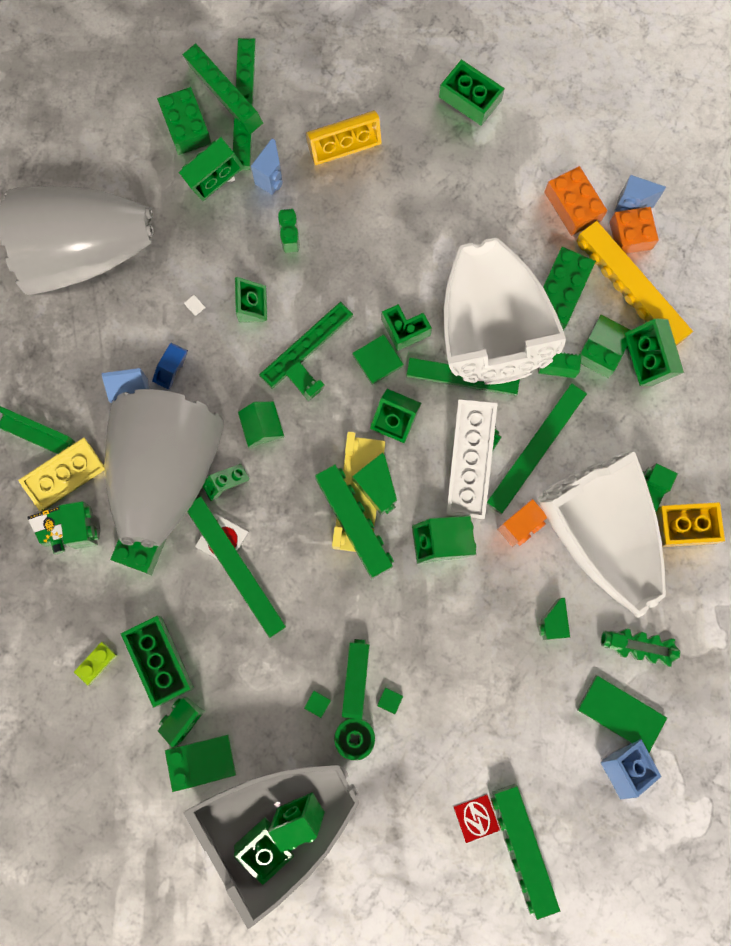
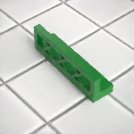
M0 406V413L3 415L0 420L1 430L56 454L61 453L75 443L72 438Z

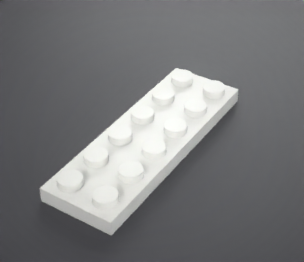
M470 400L458 401L446 515L471 516V518L485 519L498 403Z

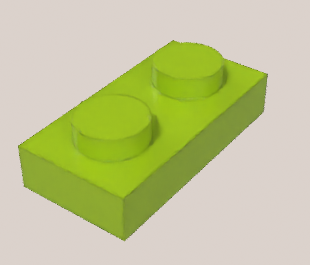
M101 642L74 673L87 686H90L114 660L117 654L104 642Z

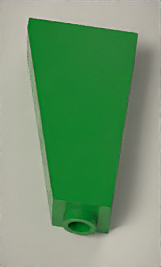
M354 639V643L350 642L342 709V717L362 719L370 647V644H366V640Z

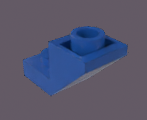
M170 343L157 364L152 382L169 390L172 387L176 372L183 367L188 350Z

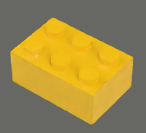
M720 502L658 507L656 516L662 547L711 545L725 541Z

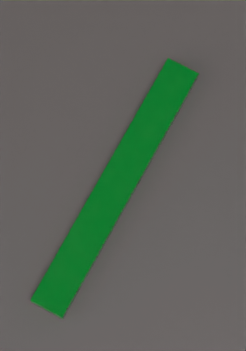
M571 383L489 498L487 505L501 515L583 401L587 395L586 392Z
M202 497L197 498L187 511L188 515L267 636L271 638L286 628L285 624Z

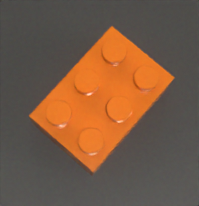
M580 166L548 181L544 193L571 236L588 228L594 222L603 220L608 210Z

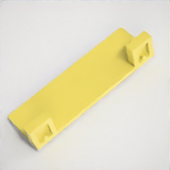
M348 432L343 468L346 476L344 481L347 486L349 484L355 491L354 498L356 502L360 501L365 509L363 512L365 518H370L375 526L377 510L352 481V476L382 452L384 454L385 441L355 437L354 432ZM336 519L332 549L356 552L340 522Z

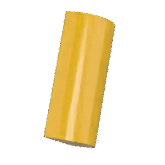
M373 110L306 132V140L314 165L316 166L382 144L380 119L377 112Z

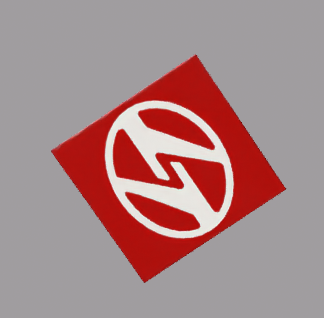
M488 794L454 806L466 843L500 831Z

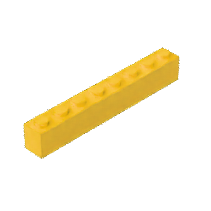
M598 221L579 234L576 240L579 248L584 250L590 259L596 261L595 264L601 269L602 274L609 278L614 288L622 293L626 302L634 307L641 319H644L646 322L653 319H668L676 346L693 332Z

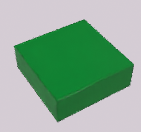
M385 687L377 706L396 714L403 696Z
M313 691L304 709L322 718L331 700Z

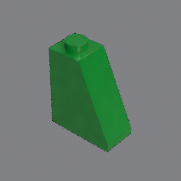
M382 452L352 476V481L380 515L392 512L396 508L395 504L397 502L386 457Z

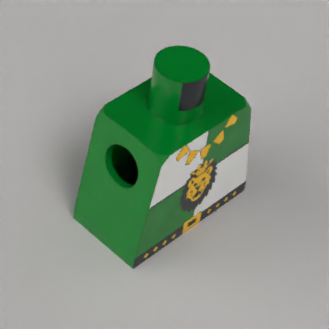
M59 506L28 516L30 525L42 546H52L53 554L65 552Z

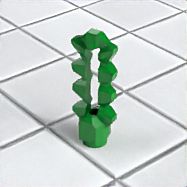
M623 629L619 632L604 631L601 636V646L615 650L620 657L626 658L630 653L635 660H643L646 657L647 661L652 664H656L659 660L667 667H671L672 662L680 658L681 651L676 647L675 639L673 638L661 641L660 635H653L647 639V633L638 632L632 636L631 629ZM627 639L666 647L669 650L668 655L664 656L627 648Z

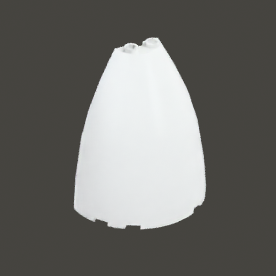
M497 237L485 239L480 245L467 243L460 246L448 280L444 304L447 359L455 376L460 375L464 381L471 383L484 381L485 384H500L522 379L532 375V371L538 367L545 368L553 362L552 358L563 350L566 337L558 316L543 286L535 275Z
M634 451L613 457V459L604 463L594 464L588 467V470L574 473L545 490L542 496L538 497L539 504L551 526L577 564L597 585L613 599L634 613L636 617L645 615L649 608L657 606L660 603L659 601L666 597L665 568L657 516L645 477Z

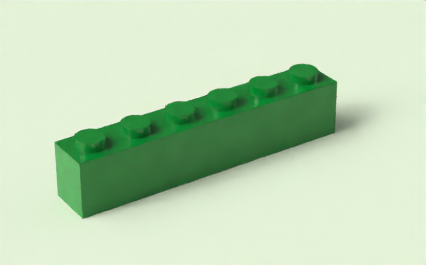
M196 43L182 54L189 67L249 134H252L263 124L256 109Z
M333 465L316 474L315 480L372 580L392 569L394 560L390 553H385L382 548L384 543L379 535L376 536L372 529L375 527L371 519L365 518L363 514L365 509L360 501L356 502L354 489L350 484L347 486L344 481L346 476L342 468L338 469L336 465Z
M512 784L492 791L493 798H490L494 810L499 812L498 824L501 831L505 830L507 838L504 841L508 852L512 851L514 859L511 862L515 872L520 874L521 880L518 883L522 893L527 895L528 901L525 903L529 914H533L539 920L561 912L518 786Z

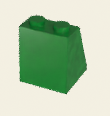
M471 516L430 518L412 525L417 564L477 555Z

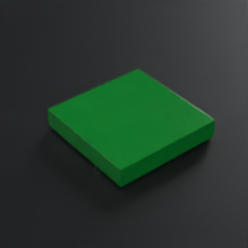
M384 334L352 353L371 385L404 366Z

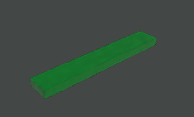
M340 301L264 369L259 376L273 389L286 377L285 372L297 362L302 363L349 321L353 317V313Z
M416 358L409 359L406 376L513 396L518 395L520 379L500 384H485L484 381L471 383L464 381L460 375L455 376L449 364Z

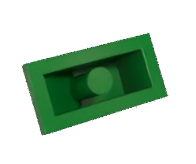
M565 598L557 599L541 619L538 630L543 640L570 638Z

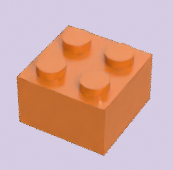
M651 207L615 212L609 222L613 240L626 254L652 250L659 241Z
M532 499L497 530L512 547L516 544L521 546L532 537L529 534L530 532L535 534L546 525L544 520L547 517L544 511Z

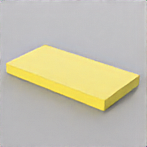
M84 437L18 481L38 510L42 512L105 471L104 464Z

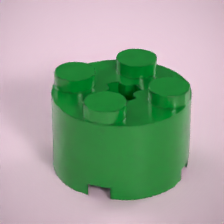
M347 718L336 729L334 736L335 747L338 753L346 759L362 760L374 748V730L364 719ZM352 733L360 735L358 738L359 743L350 742Z

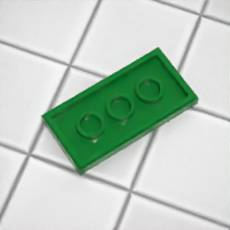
M597 675L594 677L577 711L630 743L642 740L648 753H650L667 720L666 716Z

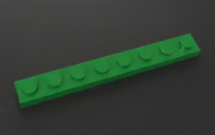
M238 38L236 88L253 106L256 39ZM234 118L233 152L244 166L242 170H251L252 134H249Z

